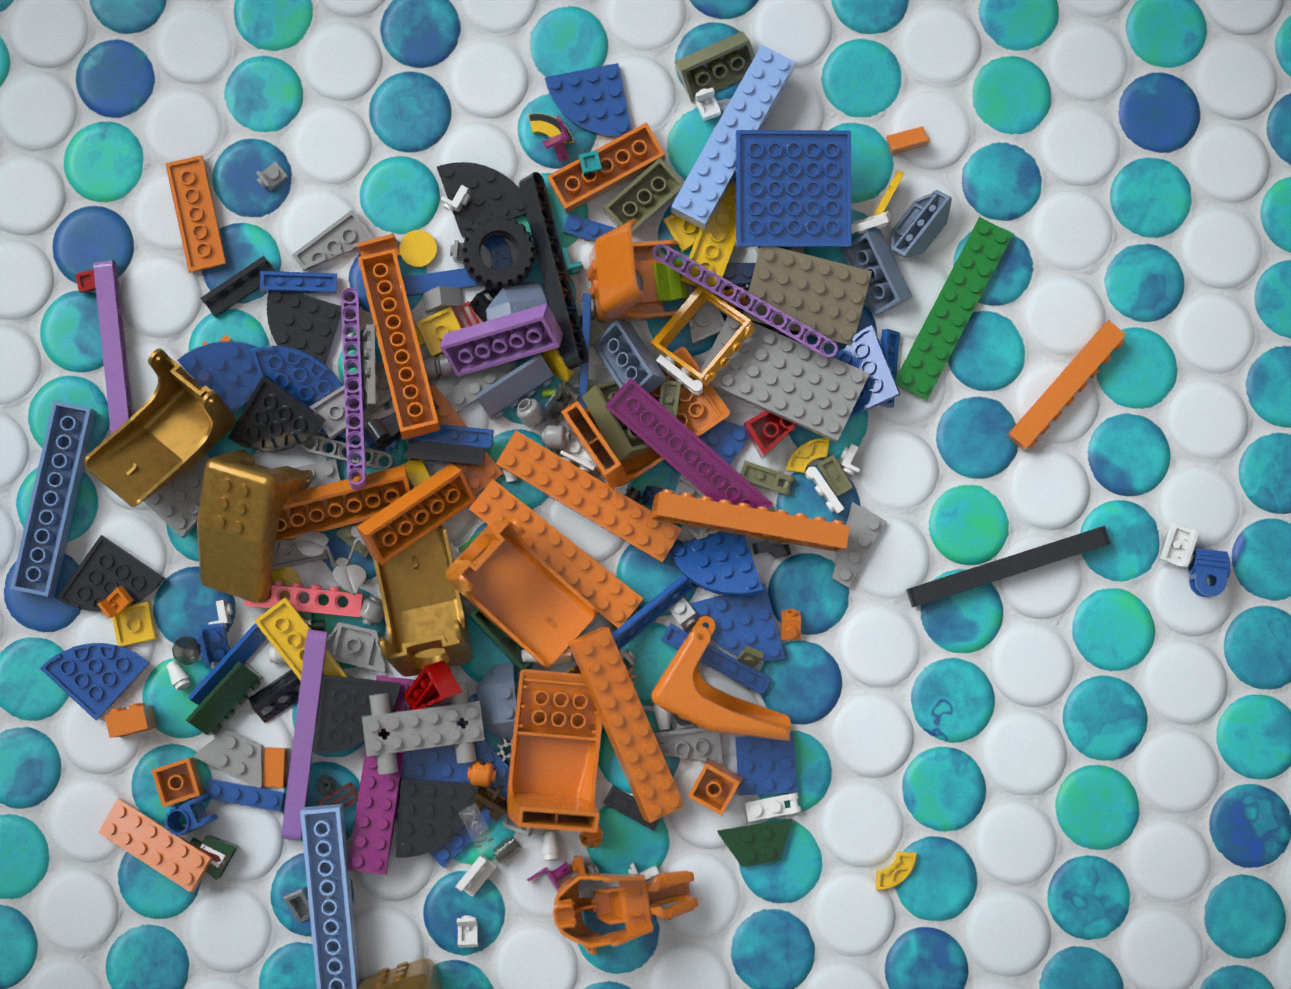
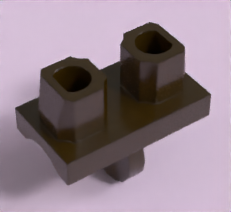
M501 786L497 790L491 787L488 790L480 787L474 796L475 802L473 807L479 811H483L485 806L490 807L492 810L489 816L495 821H498L508 811L507 802L505 801L506 796L500 793L502 790Z

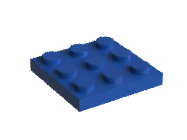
M793 733L790 734L789 741L752 736L735 737L737 774L743 777L738 785L739 796L797 792Z

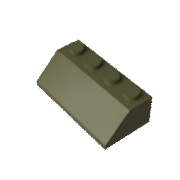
M741 31L674 61L690 101L694 102L695 94L702 89L713 88L714 92L741 81L755 55L750 40Z
M659 158L603 207L604 213L616 227L637 218V223L631 229L633 233L681 190L684 183Z
M614 380L594 385L582 396V399L618 461L623 462L651 449V447L604 407L620 389Z

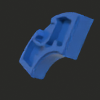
M492 237L483 243V246L492 255V269L504 270L511 266L510 249L503 237Z

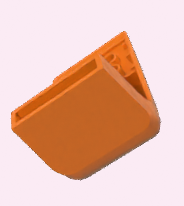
M680 347L672 352L700 373L701 369L685 347ZM661 369L664 375L666 376L665 380L676 381L673 377H671L668 373ZM661 384L655 391L649 393L658 402ZM681 385L677 419L697 437L730 415L729 409L713 387L703 385V393L696 396ZM576 401L561 411L570 430L610 488H618L633 481L665 460L651 448L630 460L619 462L604 439L588 408L583 409L580 403Z
M523 669L520 672L507 791L508 815L517 827L598 832L599 811L595 805V786L602 721L582 674Z

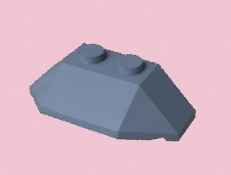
M935 190L932 194L914 201L891 230V250L905 258L924 253L947 224L952 202L951 196Z
M540 283L503 287L485 310L487 321L546 303L549 306L545 288Z
M513 663L494 665L476 687L477 697L480 701L483 727L502 742H504V739L507 742L513 739L517 704Z

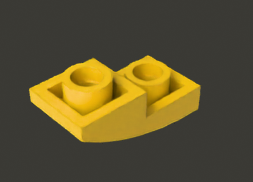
M410 460L402 464L406 467L413 488L430 478L422 461Z

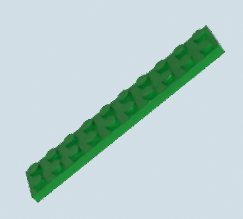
M981 217L978 218L895 378L898 387L925 401L928 400L1012 238V233Z

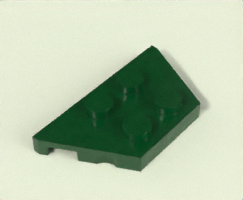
M792 819L717 830V832L741 867L780 861Z

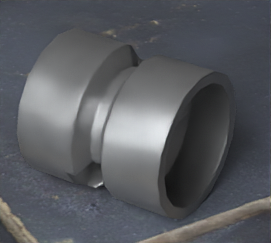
M444 354L439 355L438 358L434 356L423 358L428 382L437 381L440 377L443 379L454 377V370Z

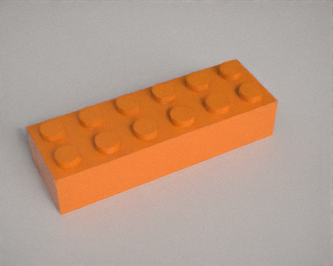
M647 122L596 149L601 163V171L583 175L580 159L547 176L548 183L566 214L643 173L659 158L665 161V153Z
M450 463L356 528L371 556L383 565L469 506L476 499L462 470Z

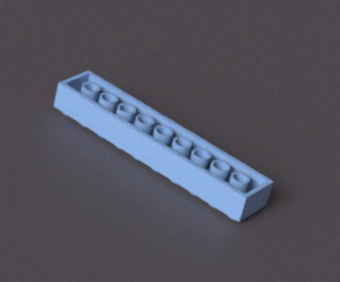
M761 45L671 206L672 214L703 230L707 228L736 175L735 131L762 129L794 71L795 61Z
M343 804L304 807L300 811L317 989H358L360 986L350 870H348L349 860Z

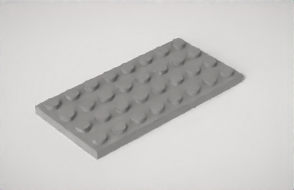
M727 316L700 373L707 368L742 326L729 316ZM753 323L755 327L753 334L746 338L741 344L739 351L730 357L728 364L720 369L716 378L709 382L708 385L838 443L870 373L833 357H825L804 344Z

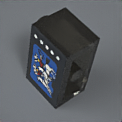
M563 379L543 407L541 416L558 426L563 419L561 411L574 403L579 396V389Z

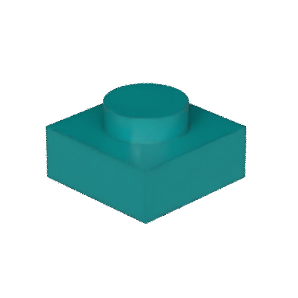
M597 150L579 154L583 175L602 170Z

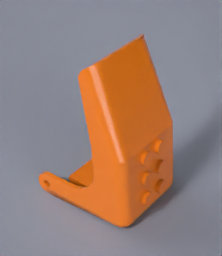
M637 218L597 238L589 255L590 265L587 270L588 281H591L589 293L592 294L591 300H593L594 316L600 323H613L616 319L630 322L672 318L677 311L664 312L663 301L658 300L653 264L661 262L654 258L653 249L658 244H665L670 248L678 246L676 240L632 242L631 229L637 223ZM635 270L642 278V290H639L637 287Z
M508 518L490 523L448 567L445 574L446 579L494 625L541 665L549 668L569 647L568 642L576 639L594 620L597 610L524 542L520 535H523L526 531L517 521Z
M700 617L656 683L651 694L653 703L665 711L672 712L680 718L712 732L789 741L791 720L788 715L731 696L704 681L699 672L698 662L710 642L716 625L712 617ZM707 622L709 627H703V623Z

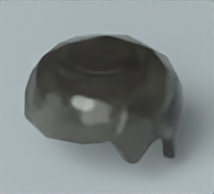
M192 636L180 637L174 642L172 647L173 657L178 663L184 665H191L197 662L202 650L201 645H198L196 638Z

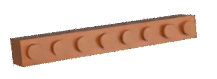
M1110 320L1105 322L1006 437L1023 451L1027 448L1031 449L1038 442L1035 438L1040 433L1044 435L1050 428L1049 422L1052 419L1056 421L1063 413L1061 411L1063 406L1066 405L1068 407L1075 399L1073 395L1077 391L1081 392L1087 386L1085 381L1089 377L1093 378L1100 371L1098 366L1109 361L1112 357L1110 354L1114 348L1118 350L1125 341L1122 339L1126 334Z

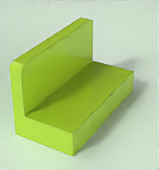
M675 260L674 265L676 268H680L683 266L682 260ZM663 263L653 264L659 301L674 302L688 298L686 283L680 281L682 274Z

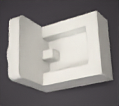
M705 88L695 94V103L703 121L721 116V110L714 97L713 88Z
M461 185L453 201L442 196L441 202L444 204L443 207L451 212L454 210L459 212L462 206H466L469 202V189Z
M853 444L849 448L845 447L841 458L844 459L840 466L844 468L843 472L852 476L854 474L858 475L861 470L851 465L858 449Z
M227 600L216 601L219 620L209 622L208 624L224 622L225 628H227L226 624L232 623L230 616L233 614L232 606L230 603L228 604Z
M634 862L630 864L631 869L628 870L629 874H644L646 882L652 881L659 874L656 865L638 873Z
M472 916L457 918L458 948L478 947L477 919Z

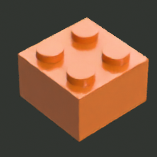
M146 703L131 704L129 709L127 707L110 710L111 714L105 715L109 738H119L157 728L152 705H146Z
M194 757L151 770L162 808L205 794Z
M708 759L688 797L722 816L743 777Z

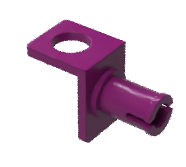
M557 115L556 118L563 133L549 138L542 143L546 149L553 147L558 161H563L561 153L565 159L569 158L563 143L569 140V136L562 119Z
M564 862V864L552 872L547 867H544L526 880L530 882L545 872L555 890L558 891L560 888L558 881L572 873V870L568 868L563 872L564 869L569 867Z

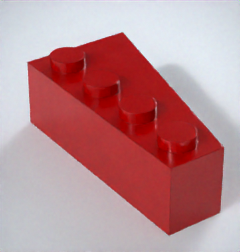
M765 411L746 421L743 427L759 456L763 459L799 425Z

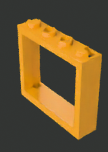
M699 285L651 341V344L656 351L665 357H670L678 367L685 369L692 377L707 386L709 382L716 378L720 369L728 364L730 357L739 351L741 344L746 338L753 334L755 327L749 318ZM705 301H707L742 326L702 373H699L666 348Z

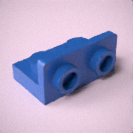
M224 622L200 626L199 633L196 634L197 644L201 645L202 648L200 651L202 662L205 661L206 668L211 667L212 662L221 661L230 651Z

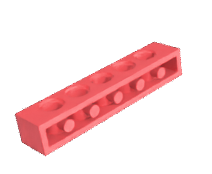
M272 581L270 588L271 597L262 603L245 600V606L271 608L283 599L282 592L287 590L291 595L289 601L297 611L360 617L365 593H360V589H358L356 595H353L349 592L341 591V587L330 586L329 590L322 589L321 585H310V588L303 587L302 583H291V586L283 585L284 582ZM303 592L308 593L310 596L308 603H304L301 600ZM322 594L329 597L327 605H323L320 602ZM341 596H345L348 599L346 607L341 606L339 603Z

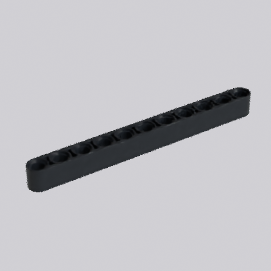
M533 172L519 181V187L532 239L535 244L550 310L563 332L560 344L562 358L565 366L573 370L587 363L589 355L545 182L540 173Z
M1102 526L906 589L913 608L1109 545L1111 541L1106 527Z

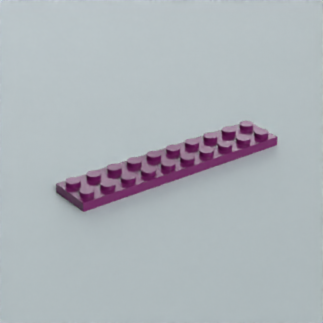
M631 377L604 406L705 496L713 498L712 501L728 500L731 501L732 505L745 503L751 505L750 508L758 509L759 506L767 508L772 506L773 503Z
M376 675V680L401 683L392 711L411 710L404 695L415 680ZM383 728L381 732H378V736L386 738L389 732ZM365 749L348 870L383 875L388 873L405 751L396 752L398 772L379 774L377 756H366Z

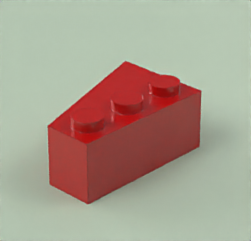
M442 660L426 665L404 697L410 708L415 710L433 706L463 691L454 678L451 669Z

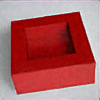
M94 270L75 274L80 293L96 290Z

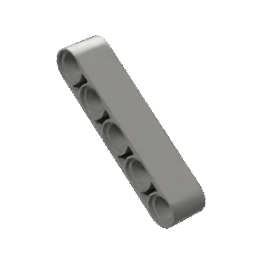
M313 435L301 444L302 448L311 454L347 462V458L344 457V451L346 450L345 442ZM314 439L315 446L308 449L307 442ZM328 444L334 445V450L331 453H326L325 451ZM366 448V453L371 454V459L366 462V467L380 471L394 467L395 461L391 455ZM388 457L390 460L389 465L382 467L380 464L381 459ZM355 458L352 460V463L358 464L361 459Z

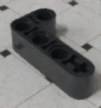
M433 399L435 410L437 411L439 406ZM396 412L382 421L375 418L368 422L364 428L367 436L378 450L386 448L401 437Z

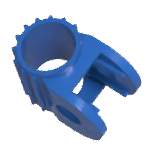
M1195 548L1192 553L1193 560L1188 565L1191 590L1201 597L1216 596L1222 593L1230 576L1229 553L1226 551ZM1206 577L1210 579L1209 585L1206 583Z
M208 793L169 810L170 812L166 814L167 816L164 819L166 820L164 825L167 826L170 834L182 836L219 819L216 814L206 816L201 803L209 800ZM192 808L196 810V812L198 813V821L196 820ZM180 812H182L187 819L186 828L183 827L179 821Z

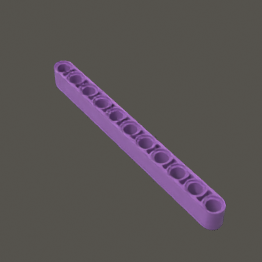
M658 244L654 247L653 256L659 262L821 355L833 357L837 354L838 346L831 339L667 245ZM660 248L667 250V255L664 258H659L657 255ZM678 257L684 260V264L680 268H676L674 265V260ZM693 267L700 268V275L698 277L691 276L690 272ZM711 276L717 279V284L714 287H709L707 284V280ZM725 287H733L734 293L732 296L727 297L724 295ZM744 295L749 296L751 299L748 306H742L740 303V299ZM760 305L767 307V313L764 316H760L757 313V308ZM778 314L784 317L782 325L774 323V317ZM794 324H798L801 327V332L798 335H793L790 332V328ZM809 334L817 335L818 341L816 344L810 345L807 342ZM827 343H831L835 347L832 354L824 352V346Z
M115 260L94 263L111 434L133 416L118 269Z
M347 288L341 293L347 477L350 487L353 490L359 491L364 489L367 484L360 301L357 291L353 288ZM350 297L355 298L351 302L346 301ZM349 315H355V318L347 319ZM349 333H356L354 337L347 336ZM351 350L357 351L354 355L348 354ZM351 368H357V369H358V370H357L356 372H354V373L348 372ZM351 386H358V389L355 391L349 390ZM352 404L359 405L356 409L350 408ZM353 422L360 423L357 427L350 426ZM354 440L361 441L358 445L351 444ZM355 458L361 459L358 464L352 463V460ZM354 477H362L360 482L352 481Z
M307 631L281 839L297 841L302 839L300 811L306 807L328 637V632Z

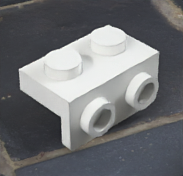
M1171 523L1159 560L1178 567H1188L1193 560L1192 553L1194 547L1199 542V531Z

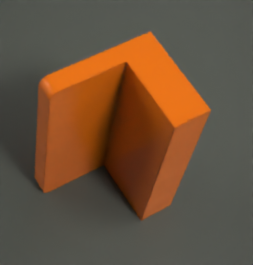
M923 126L886 137L891 155L925 147L930 142L929 136L926 137Z
M394 234L357 243L361 256L395 249L397 257L401 256Z
M264 748L263 786L286 787L288 748Z

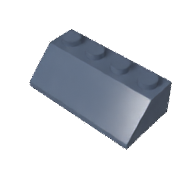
M880 229L863 234L851 242V247H843L841 249L849 266L872 271L867 289L868 296L865 301L873 317L913 297Z
M616 319L593 344V347L619 388L631 377L644 390L651 393L666 379V376L630 322Z
M539 353L475 396L490 419H498L505 414L504 411L508 408L514 409L517 407L520 400L525 397L529 399L537 393L536 390L540 387L546 388L551 385L554 375Z

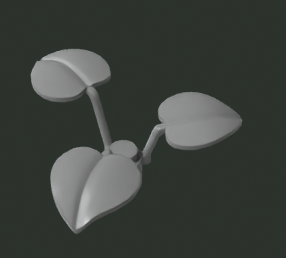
M365 521L355 523L352 526L351 535L357 539L353 543L348 559L338 558L334 561L329 547L326 546L328 538L319 532L301 534L293 541L292 545L308 557L321 556L325 550L331 561V566L334 567L333 579L347 592L356 595L366 579V572L358 565H350L357 543L360 541L365 545L356 528Z

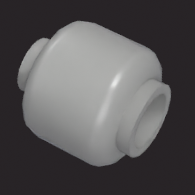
M524 399L518 404L516 414L525 426L533 427L542 423L545 411L541 415L543 408L537 400Z
M548 425L542 431V443L549 450L565 449L567 443L571 442V433L567 431L564 425Z
M374 596L363 599L360 617L363 618L362 622L373 626V623H380L384 616L382 600Z

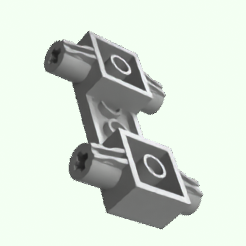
M467 682L458 683L463 692L449 698L450 704L437 707L391 712L389 693L369 696L371 714L362 716L366 756H377L379 774L398 772L396 752L455 744L457 763L476 761L474 742L485 739L480 701H469ZM460 718L467 721V724H464L462 728L460 725H457V721H460ZM383 728L389 732L386 738L378 736V732H381Z

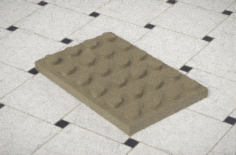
M775 246L759 247L748 292L832 341L852 345V337L857 332L872 271ZM747 296L745 306H748L751 302L749 296ZM760 305L757 308L758 315L764 316L767 313L765 305ZM743 311V315L750 320L767 324L747 311ZM780 314L776 315L774 323L782 325L784 317ZM794 324L790 330L801 332V327L798 324Z

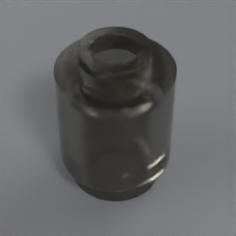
M513 836L506 837L493 849L495 852L493 857L499 864L501 862L506 864L519 853L518 850L522 847Z

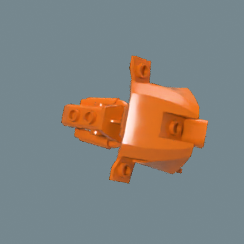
M575 855L573 856L572 869L574 873L577 872V875L567 879L560 886L554 900L553 916L555 925L564 937L583 945L588 953L594 955L597 954L596 947L610 944L617 946L653 931L651 916L653 915L660 919L671 920L698 907V899L692 898L689 883L695 881L694 874L687 870L661 873L652 881L645 883L646 878L644 874H590L585 872L582 856ZM582 880L619 881V887L594 890V898H580L578 890L579 881ZM675 901H682L664 909L661 906ZM582 912H596L599 920L610 925L625 922L626 929L599 936V932L590 931L584 924Z

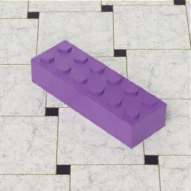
M546 303L445 333L440 348L458 377L558 348L562 341L563 332Z

